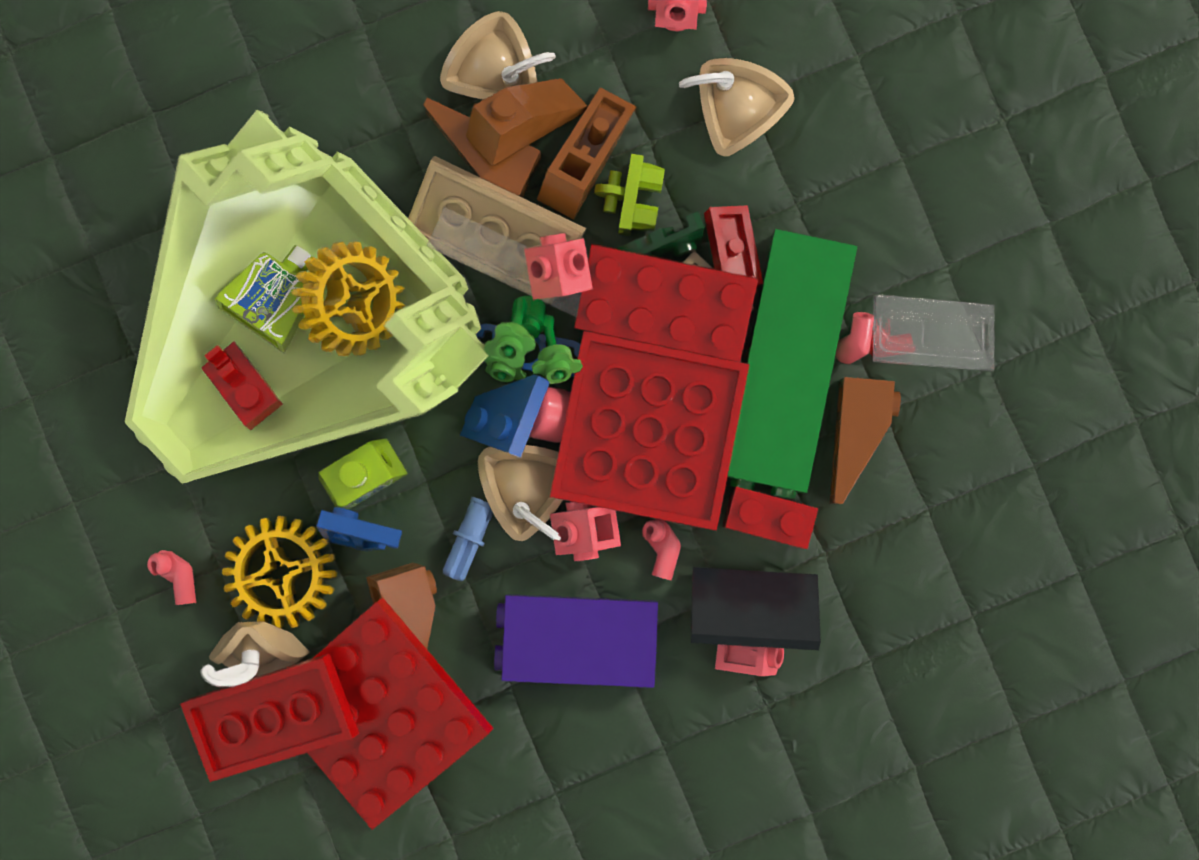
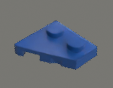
M532 375L475 396L471 408L465 416V424L460 436L521 458L550 382L540 376Z
M334 507L333 513L321 510L317 528L322 537L330 543L361 551L385 550L386 546L394 549L398 548L402 535L401 530L358 520L359 514L348 509Z

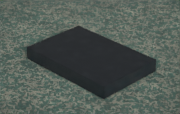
M693 567L691 643L819 650L821 634L818 575Z

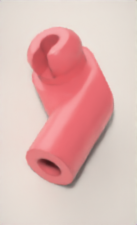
M865 312L853 314L851 334L838 340L835 358L839 362L852 364L869 353L874 315Z
M660 519L649 520L644 524L642 534L644 539L648 540L657 553L652 575L672 581L681 549V542L667 522Z
M162 550L152 554L148 559V570L154 576L159 574L173 583L175 605L196 603L193 569L190 563L172 551Z

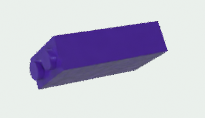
M507 594L505 596V603L497 604L496 628H504L503 645L495 646L494 670L502 671V681L655 688L658 601Z

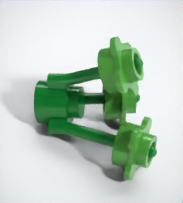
M532 296L517 298L512 306L511 323L497 325L493 340L486 342L485 352L489 356L484 360L487 363L485 371L494 379L502 382L524 379L526 377V372L522 370L525 361L524 356L528 351L534 349L535 339L541 332L545 333L548 347L540 351L538 361L533 363L532 371L534 374H541L550 382L549 384H556L568 380L572 373H577L582 369V362L572 358L569 347L557 345L553 330L554 317L545 315L546 305L541 299L533 300Z

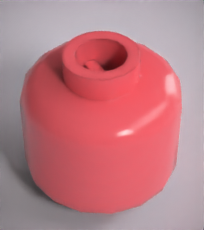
M548 386L529 437L561 443L571 395L570 391Z

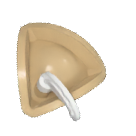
M497 11L476 21L460 36L445 60L440 74V81L442 87L448 91L484 100L506 87L537 82L534 66L553 61L556 56L555 53L547 52L532 57L528 43L516 21L508 13Z
M718 58L708 60L701 66L700 75L688 77L679 82V87L681 88L699 85L703 115L711 142L717 154L725 157L740 151L763 135L788 111L794 102L793 90L782 78L762 66L739 59Z
M526 445L521 458L492 447L484 449L478 456L479 477L487 502L502 528L512 539L518 541L527 540L538 530L553 540L559 541L561 539L558 536L559 533L546 524L550 514L554 513L563 501L550 497L559 452Z
M238 622L223 635L209 655L211 661L216 664L222 663L228 668L215 672L214 667L206 665L202 668L201 674L205 681L212 685L234 687L246 683L254 676H261L292 666L310 651L292 633L267 622Z

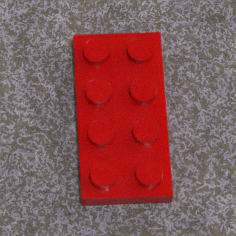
M591 244L588 265L593 289L581 292L574 328L737 362L741 361L758 278Z
M330 653L251 678L244 684L217 689L180 703L209 782L347 741L360 734Z

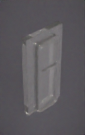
M877 294L873 296V362L979 371L994 370V305Z

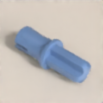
M471 497L459 530H454L453 535L457 537L443 568V574L447 577L463 581L466 578L478 546L484 547L485 543L482 542V539L493 516L488 502Z

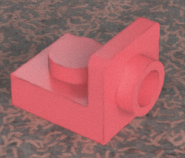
M718 645L715 669L756 676L776 675L778 668L783 663L784 648Z

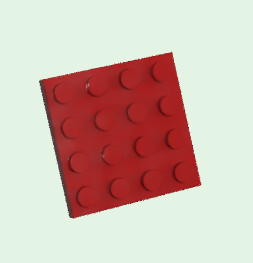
M583 331L578 360L582 362V369L574 375L550 497L717 531L750 364Z
M384 598L373 604L314 657L330 653L360 734L353 739L307 752L372 830L494 729Z

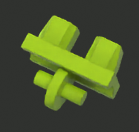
M631 154L626 188L620 186L622 172L612 170L609 173L608 184L595 185L594 194L605 198L603 212L615 214L617 200H623L618 233L621 235L631 236L632 230L655 231L658 207L637 204L636 201L638 190L661 193L665 169L653 164L643 163L644 156Z

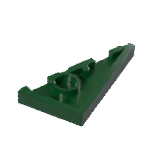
M699 211L686 216L689 227L675 233L673 227L660 228L617 249L658 258L672 254L674 258L689 255L697 250L696 245L702 242L704 225Z

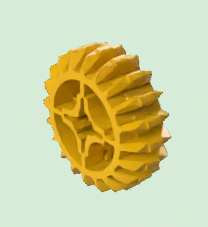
M344 242L333 243L331 250L328 247H322L317 251L318 259L311 257L304 261L309 272H298L295 275L303 283V288H294L291 292L294 296L301 297V305H295L292 310L294 313H304L305 316L298 324V327L300 329L312 328L308 340L312 343L322 341L321 349L325 352H333L336 349L338 356H348L351 352L354 355L361 356L366 353L367 348L369 350H377L381 347L380 339L389 340L393 337L384 324L394 314L395 310L403 309L406 306L401 301H396V294L403 292L405 288L401 285L393 284V280L400 272L396 271V269L386 270L390 258L386 256H378L376 258L377 249L372 246L362 249V245L359 242H349L347 246ZM347 264L355 267L364 274L367 281L356 282L351 274H346L342 265ZM326 285L328 292L325 301H323V293ZM349 292H356L353 295H351L352 298H350ZM372 298H373V308H372V311H371V310H370V303H371ZM349 299V300L347 301L348 306H342L343 304L346 303V300ZM342 316L346 324L352 325L355 332L348 334L341 331L329 318Z
M278 516L275 529H273L269 518H263L260 520L262 533L253 525H248L245 527V531L250 539L249 541L240 536H236L233 539V543L241 551L240 553L227 551L225 554V558L236 563L235 568L227 567L222 569L223 575H234L235 583L224 585L225 592L238 590L240 595L231 601L233 607H238L245 602L248 606L242 614L244 619H250L256 612H259L257 622L268 623L270 616H272V625L282 629L284 617L286 616L288 624L291 628H295L300 623L299 612L307 621L315 618L314 612L309 605L312 604L318 609H324L327 606V603L318 595L320 592L329 595L334 593V587L323 582L324 578L337 577V571L325 570L324 563L332 562L336 558L334 554L321 556L319 552L329 544L327 539L323 538L315 543L311 541L317 533V528L311 526L301 534L303 526L301 519H294L290 529H287L286 517ZM277 537L294 541L304 549L309 558L297 561L290 560L285 555L283 547H279ZM264 543L266 550L263 551L265 555L264 566L260 571L248 575L251 557L257 548ZM277 561H281L280 567L299 566L298 569L290 571L289 574L283 576L284 584H279L280 579H261L262 576L271 574V571L277 569ZM312 570V581L307 593L299 602L295 603L293 595L296 594L294 586L296 578L300 574ZM260 585L270 586L274 590L277 599H281L283 608L274 607L263 602L254 593L252 587Z

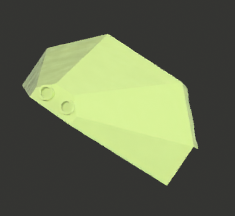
M259 110L254 112L228 146L223 144L179 156L125 424L135 433L138 441L147 446L163 463L167 472L175 476L182 484L423 414L457 393L458 387L489 356L485 352V345L476 336L481 326L473 305L466 303L463 296L468 290L466 280L351 158L338 151L333 157L317 149V140L290 126L285 132L279 130L269 119L268 115ZM344 242L346 246L349 242H359L362 245V249L369 246L376 248V258L378 256L390 258L386 270L396 269V271L400 272L393 280V284L401 285L405 288L403 292L396 294V301H401L406 306L403 309L395 310L394 314L384 324L393 337L389 340L380 339L381 347L377 350H369L367 348L366 353L361 356L354 355L352 352L348 356H338L336 349L333 352H325L321 349L322 341L312 343L308 340L312 328L300 329V327H298L289 347L283 353L219 309L215 300L217 295L263 252L282 262L293 246L296 245L304 249L312 257L318 259V249L328 247L331 250L333 243ZM347 264L342 265L346 274H351L356 282L367 281L364 274L355 267ZM326 285L323 293V301H325L328 292ZM349 292L350 298H352L351 295H353L356 292ZM372 298V301H371V303H370V310H371V311H372V308H373V298ZM347 299V300H346V303L343 304L342 306H348L347 301H348L349 299ZM342 316L329 318L341 331L348 334L355 332L352 325L346 324ZM235 341L283 403L281 407L251 431L243 425L201 369L202 366L209 362L204 355L217 345L225 349Z

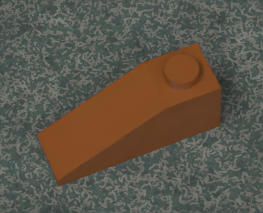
M562 78L506 87L473 106L466 138L493 166L583 114L588 106Z
M600 87L547 170L537 200L574 219L607 163L636 106Z
M427 98L424 103L427 115L476 176L523 198L541 162V151L528 145L492 166L466 138L470 117Z
M844 377L839 380L829 504L844 503L892 424V416L898 417L901 395L900 392L894 391L895 381Z
M412 562L366 577L373 604L384 598L427 649L435 612L433 595L437 593L435 579L431 571L426 570L423 565Z

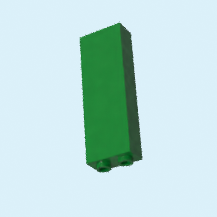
M775 229L772 233L763 274V284L760 288L745 364L750 365L727 478L731 479L730 487L737 486L754 491L755 484L772 487L770 495L795 500L796 493H807L858 246Z

